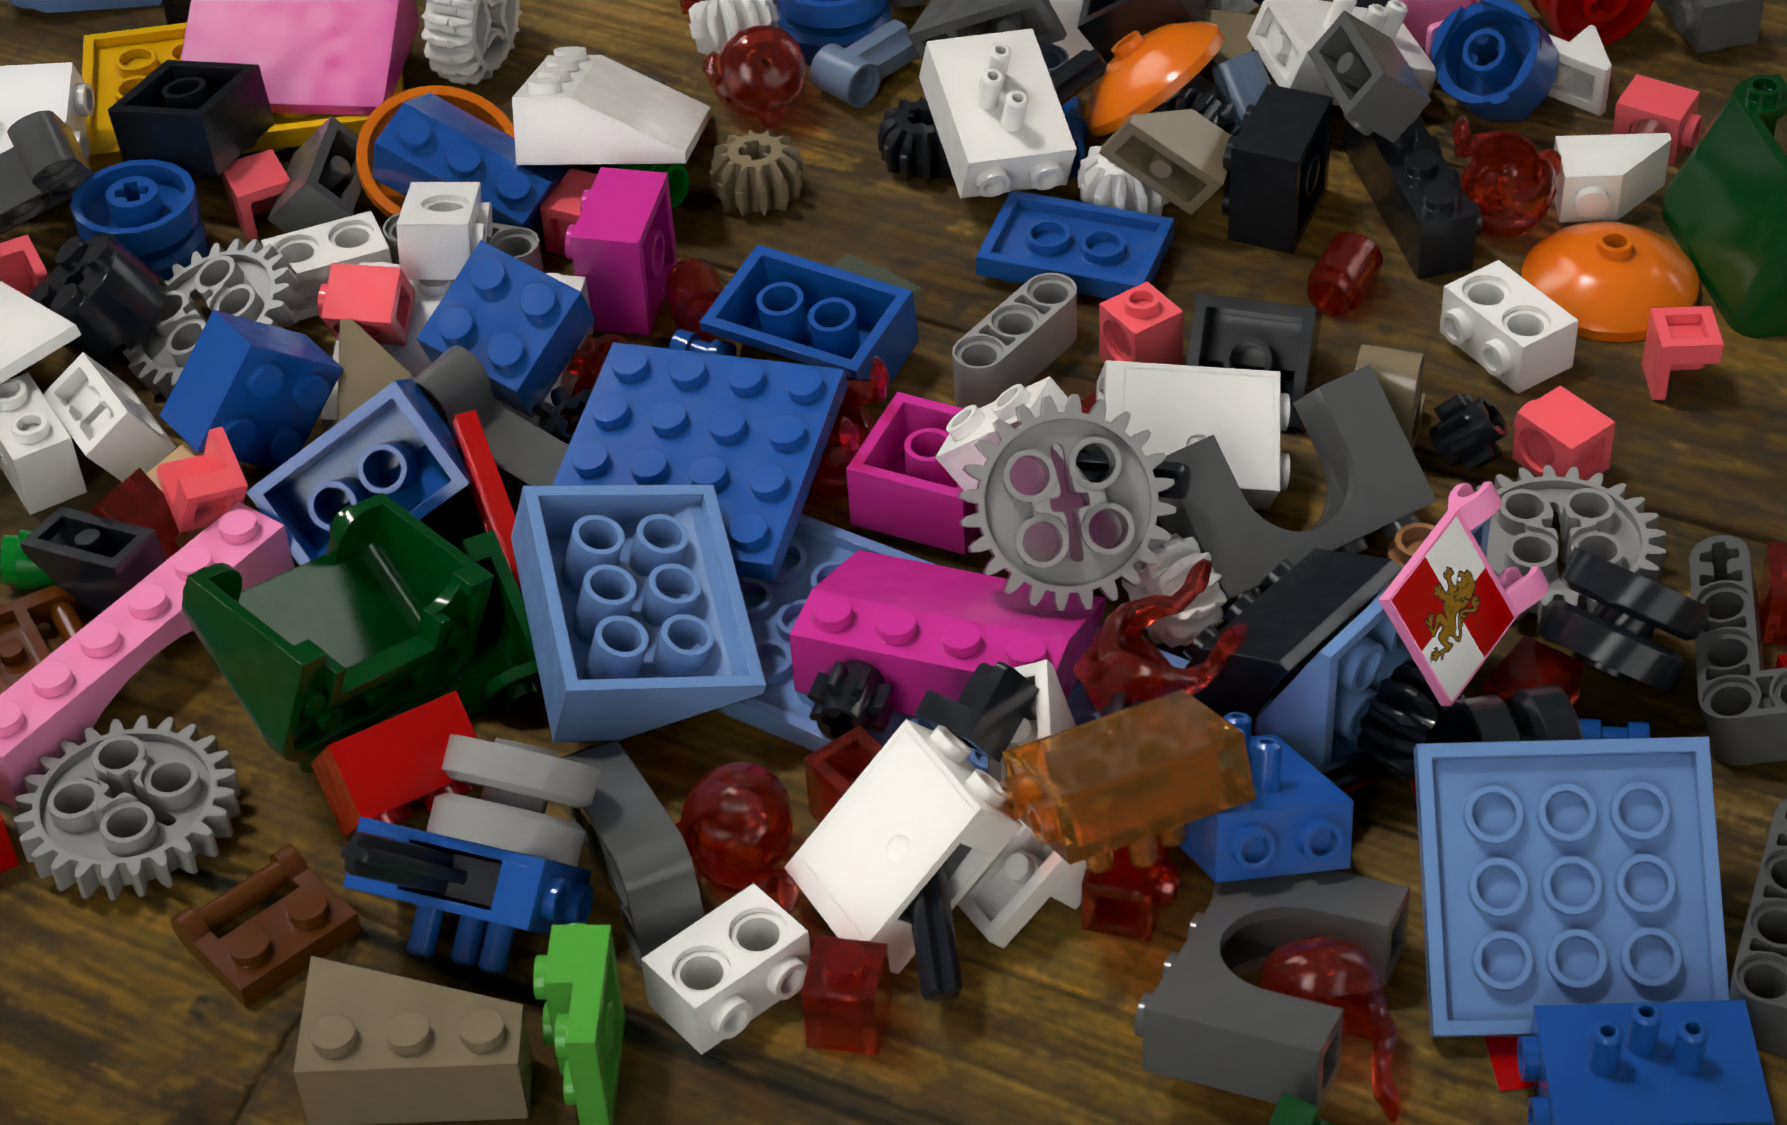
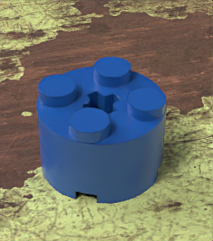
M1480 0V2L1466 8L1460 6L1444 19L1434 36L1431 58L1432 63L1435 65L1437 80L1442 89L1473 116L1490 122H1520L1531 115L1532 111L1545 99L1551 90L1557 73L1559 51L1548 33L1516 2L1512 0Z

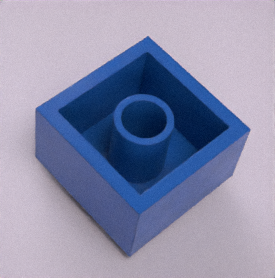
M480 240L416 339L431 362L435 361L453 345L467 349L485 368L494 398L533 418L535 414L531 410L532 407L544 401L595 322V318L580 291Z
M213 310L160 417L197 452L204 453L209 429L223 427L237 461L277 469L302 450L344 368L305 334Z

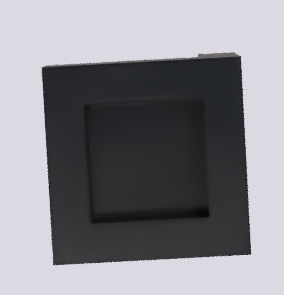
M999 661L995 666L980 663L958 702L928 689L915 714L933 728H936L938 725L946 727L958 735L970 749L1000 762L1040 689L1006 663Z

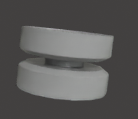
M450 734L442 770L452 780L483 788L480 799L448 792L434 797L426 832L577 867L585 831L577 822L546 815L545 811L547 803L577 809L592 805L600 769L559 758V752L501 738H495V742Z

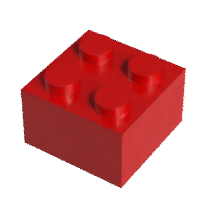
M453 691L332 743L311 762L343 837L357 831L360 817L401 826L404 824V821L414 817L411 807L424 802L428 813H430L434 797L446 792L466 796L465 794L477 789L475 785L450 779L442 770L450 734L478 739L457 691Z

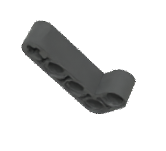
M41 110L28 114L14 122L7 131L14 147L0 154V235L72 198L75 190L84 180L94 174L71 127L53 111Z
M453 345L413 378L414 382L449 428L453 440L452 420H455L454 415L476 410L512 506L518 509L523 486H552L569 445L496 403L487 372L471 352L461 346Z
M1716 535L1706 538L1697 543L1691 550L1689 565L1692 599L1713 608L1699 639L1694 640L1698 701L1706 737H1709L1710 753L1717 761L1727 765H1750L1786 761L1787 667L1765 670L1759 598L1749 548L1743 540L1731 535Z
M610 740L559 757L600 769L592 805L582 809L563 806L570 821L577 822L585 831L583 842L616 894L629 947L638 967L642 971L641 958L700 920L705 914L692 859L684 838L619 741Z
M1787 799L1780 802L1774 811L1729 987L1730 1000H1745L1757 1050L1787 1058Z

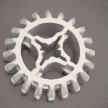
M426 0V9L421 15L425 19V28L421 36L422 39L426 40L424 54L425 57L430 59L431 70L437 72L439 78L448 79L451 83L466 85L467 83L478 84L482 79H491L493 70L499 69L503 61L508 58L510 49L515 48L514 38L516 32L520 31L518 19L523 13L520 10V0Z

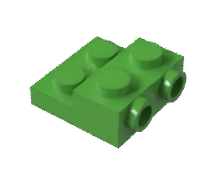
M584 923L552 925L548 954L536 956L533 975L535 998L537 1000H547L544 1004L542 1019L544 1045L555 1046L560 1075H564V1101L566 1105H576L580 1125H613L626 1017L611 925H587Z

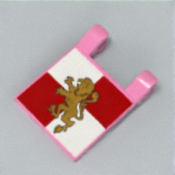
M1491 481L1484 482L1477 492H1474L1469 483H1461L1453 488L1448 498V511L1378 600L1441 706L1453 705L1518 615L1541 600L1550 588L1539 566L1531 567L1524 577L1517 567H1508L1497 578L1471 531L1492 517L1502 505V500Z

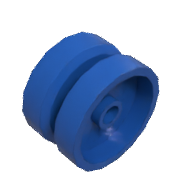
M776 0L780 19L777 20L780 31L778 35L779 44L787 56L811 66L813 58L818 51L825 45L835 43L847 48L892 20L889 0Z
M146 159L129 160L108 166L86 178L73 194L70 208L79 237L86 241L99 234H110L167 281L174 277L172 269L174 264L177 263L184 268L191 265V258L194 252L197 251L203 258L209 256L210 245L205 225L199 215L201 207L196 186L189 172L174 163Z

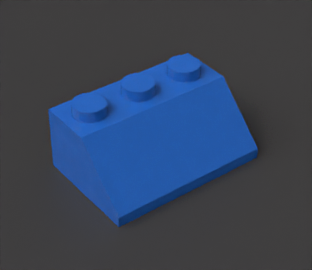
M430 92L404 102L374 142L372 178L404 196L407 195L411 182H480L481 201L491 202L493 223L524 227L536 233L542 224L540 205L570 168L565 165H516L515 139Z
M758 244L699 322L701 331L809 365L845 369L847 377L857 380L892 381L919 342L913 291Z
M403 379L390 383L247 490L246 493L262 514L285 525L290 553L300 566L326 554L331 536L329 532L330 525L338 512L348 505H356L363 500L384 493L421 521L471 484L472 481L449 428L414 380Z

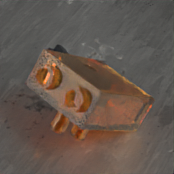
M1183 689L1145 703L1129 700L1127 691L1113 693L1111 703L1103 706L1100 718L1002 752L1008 778L1000 781V788L1009 794V798L1004 802V805L1014 821L1021 820L1032 830L1034 837L1040 845L1047 844L1069 865L1085 860L1087 869L1096 873L1109 870L1115 864L1113 850L1128 845L1130 860L1133 865L1137 867L1151 866L1159 859L1156 834L1158 843L1165 847L1180 845L1186 839L1184 824L1256 799L1244 733Z

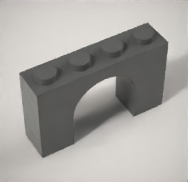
M1370 364L1324 384L1293 402L1322 462L1327 481V498L1324 510L1318 522L1310 531H1291L1277 527L1254 511L1241 492L1214 434L1175 451L1164 459V461L1180 462L1189 466L1191 479L1189 491L1185 498L1158 497V501L1175 506L1176 513L1157 517L1163 529L1169 534L1177 533L1182 538L1193 537L1198 542L1201 553L1209 552L1211 554V565L1214 571L1222 575L1218 582L1220 589L1227 597L1226 605L1228 609L1247 591H1250L1256 598L1261 596L1263 591L1259 587L1260 583L1285 558L1295 566L1314 548L1357 554L1369 548L1364 537L1365 535L1381 529L1385 539L1391 538L1403 526L1411 523H1420L1415 512L1437 501Z
M1336 870L1215 883L1211 903L1204 913L1196 912L1193 916L1187 934V941L1180 952L1172 951L1168 955L1164 964L1161 982L1154 993H1144L1139 1002L1135 1016L1134 1032L1136 1036L1143 1038L1142 1069L1274 1104L1279 1103L1284 1092L1320 1108L1340 1071L1343 1009L1265 990L1239 977L1251 971L1267 967L1296 966L1385 986L1406 948L1410 887Z

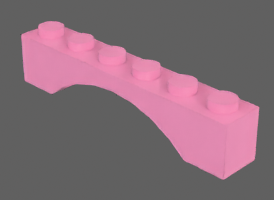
M238 502L0 695V801L19 811L15 799L16 796L28 793L24 781L26 775H44L39 759L42 756L61 759L64 753L60 742L64 739L77 745L83 744L86 739L85 728L94 727L104 709L125 683L154 655L179 637L193 631L182 613V592L187 575L196 572L200 568L223 562L229 564L240 573L242 577L241 591L295 568L285 525Z

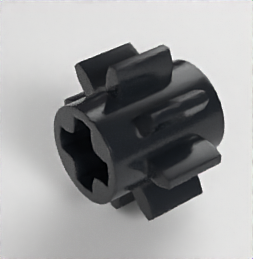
M563 385L551 390L550 397L553 405L540 402L531 409L536 416L540 417L538 427L569 445L573 434L569 435L566 432L568 422L561 416L569 413L572 416L570 426L576 430L590 397L591 390L586 388L569 398L568 391Z
M1468 392L1462 395L1458 393L1434 408L1436 415L1441 421L1430 427L1429 434L1436 451L1448 465L1455 467L1464 462L1467 470L1471 471L1474 468L1480 469L1503 455L1496 442L1507 436L1508 430L1502 414L1489 398L1481 396L1473 401Z
M854 660L844 663L836 661L830 675L818 672L807 696L812 702H815L809 717L811 720L817 721V726L822 734L834 742L848 745L858 742L864 744L867 742L871 729L876 732H885L894 707L888 703L893 687L892 685L885 684L882 674L868 663Z

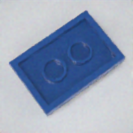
M1011 190L976 255V275L996 278L1005 282L1025 284L1029 279L1039 274L1059 273L1074 280L1077 286V294L1110 299L1146 281L1152 285L1174 238V218Z

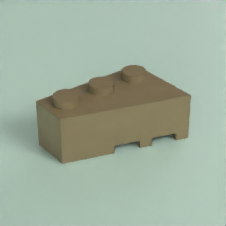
M311 956L293 1070L308 1125H370L529 1118L534 1058L523 1004Z

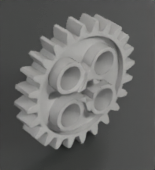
M238 238L234 239L227 251H225L219 243H214L209 256L203 258L196 251L192 254L191 265L184 268L177 263L172 266L174 277L169 281L165 280L166 286L159 285L158 288L166 296L161 313L143 339L131 350L126 348L123 354L130 361L129 369L153 395L156 396L161 393L168 400L208 321L195 304V299L198 296H202L206 300L211 311L216 310L283 328L296 324L298 321L291 310L303 303L296 293L302 288V284L295 275L297 273L282 253L279 254L271 244L263 248L257 239H253L245 247Z
M1079 394L1069 396L1064 412H1058L1056 404L1050 395L1042 397L1040 416L1037 418L1024 404L1015 407L1019 426L1014 429L1005 421L997 419L992 424L1001 441L997 445L985 440H977L975 443V447L987 459L984 466L967 464L963 468V471L976 479L978 484L977 489L959 492L958 499L975 504L976 513L966 516L959 523L962 527H979L982 535L968 547L969 552L989 550L992 558L988 561L982 572L986 576H990L1005 569L1009 574L1003 591L1007 594L1017 590L1023 583L1029 585L1027 601L1032 606H1036L1040 602L1046 591L1052 593L1053 606L1057 611H1064L1070 593L1076 594L1082 609H1092L1093 589L1097 588L1109 601L1117 600L1118 591L1115 580L1120 577L1125 582L1138 586L1141 580L1133 565L1137 561L1149 565H1157L1159 562L1156 555L1147 547L1150 540L1164 541L1171 538V534L1156 525L1157 516L1176 513L1175 506L1158 501V492L1175 485L1174 479L1155 478L1153 469L1166 458L1165 453H1154L1145 456L1141 448L1148 441L1151 432L1147 429L1131 437L1125 433L1131 416L1127 411L1119 414L1111 422L1105 420L1106 400L1103 399L1097 400L1088 414L1082 413ZM1053 444L1060 445L1063 450L1067 490L1070 494L1080 493L1083 499V506L1073 509L1072 513L1076 534L1083 553L1082 559L1078 562L1071 558L1066 516L1064 512H1053L1050 506V499L1057 498L1061 494L1057 471L1050 451ZM1086 445H1095L1102 448L1109 459L1107 475L1097 483L1085 480L1079 474L1076 467L1078 453ZM1022 457L1036 460L1042 466L1045 473L1043 486L1034 495L1019 493L1013 487L1010 480V471L1013 464ZM1101 510L1113 512L1119 518L1122 525V534L1119 541L1107 549L1097 546L1089 534L1090 521ZM1035 523L1049 525L1057 536V548L1054 554L1042 562L1032 559L1026 553L1023 546V537L1026 530Z
M1551 465L1544 466L1542 477H1534L1524 467L1519 468L1518 480L1516 482L1501 474L1496 475L1494 487L1502 500V505L1490 520L1486 558L1497 578L1508 567H1517L1524 577L1531 567L1539 566L1550 587L1547 594L1541 600L1519 614L1515 621L1522 619L1528 612L1537 614L1539 624L1550 601L1563 600L1590 613L1596 603L1595 600L1567 588L1559 578L1557 569L1558 537L1556 530L1552 528L1553 511L1557 512L1559 516V554L1565 566L1574 547H1577L1658 583V576H1662L1666 549H1664L1666 533L1657 529L1659 520L1657 513H1644L1646 499L1644 497H1634L1625 500L1626 484L1620 483L1607 489L1602 486V473L1598 472L1588 481L1579 479L1578 468L1573 466L1568 470L1565 477L1556 476ZM1482 485L1476 487V492L1481 488Z
M146 715L140 716L134 728L124 730L118 718L113 719L110 725V732L102 736L92 727L85 728L87 742L81 745L64 739L60 742L64 756L61 759L42 756L39 761L44 775H26L24 781L28 793L16 796L15 799L20 815L14 817V823L27 862H34L38 876L41 879L53 875L57 889L60 891H64L77 882L81 897L86 899L99 886H105L109 900H116L125 885H133L136 894L142 897L146 894L148 881L157 878L165 887H172L173 877L171 872L178 868L188 873L196 874L199 871L195 856L201 854L216 857L219 851L215 837H231L233 829L230 818L240 816L241 813L237 796L241 795L236 772L232 767L228 751H219L216 737L210 735L200 739L197 725L193 723L177 733L172 717H167L156 729H151Z

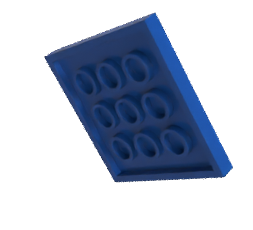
M613 342L552 486L714 485L737 575L776 581L848 388L845 369Z

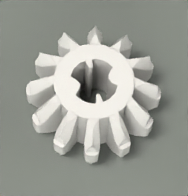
M704 0L694 3L688 10L691 20L689 27L692 39H695L698 52L705 55L725 53L767 43L774 40L780 34L777 20H780L777 5L773 4V0Z
M1101 146L1089 147L1088 157L1081 160L1080 169L1078 170V188H1080V199L1084 203L1158 216L1162 215L1163 206L1170 203L1168 199L1099 154Z
M1176 533L1171 535L1170 540H1150L1147 547L1158 558V564L1149 565L1137 561L1133 565L1141 580L1138 586H1133L1123 579L1121 580L1123 588L1129 594L1130 602L1127 604V607L1134 610L1137 616L1138 628H1147L1149 637L1155 644L1165 643L1171 649L1179 645L1187 646L1208 625L1212 624L1215 627L1224 622L1221 619L1223 617L1221 606L1227 602V597L1220 589L1218 582L1222 575L1214 571L1211 565V554L1209 552L1201 553L1198 542L1193 537L1182 538Z

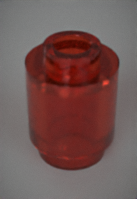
M1341 232L1335 235L1308 276L1307 296L1310 303L1317 307L1321 313L1335 317L1342 316L1348 311L1357 308L1383 267V256L1380 249L1371 239L1359 233Z
M689 258L676 263L668 273L664 292L677 329L695 332L702 340L716 336L701 331L699 322L724 290V286L717 270L700 259Z

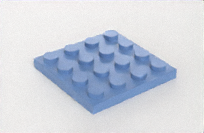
M1709 737L1416 744L1413 751L1430 1039L1529 1036L1533 1008L1540 1005L1730 1000Z

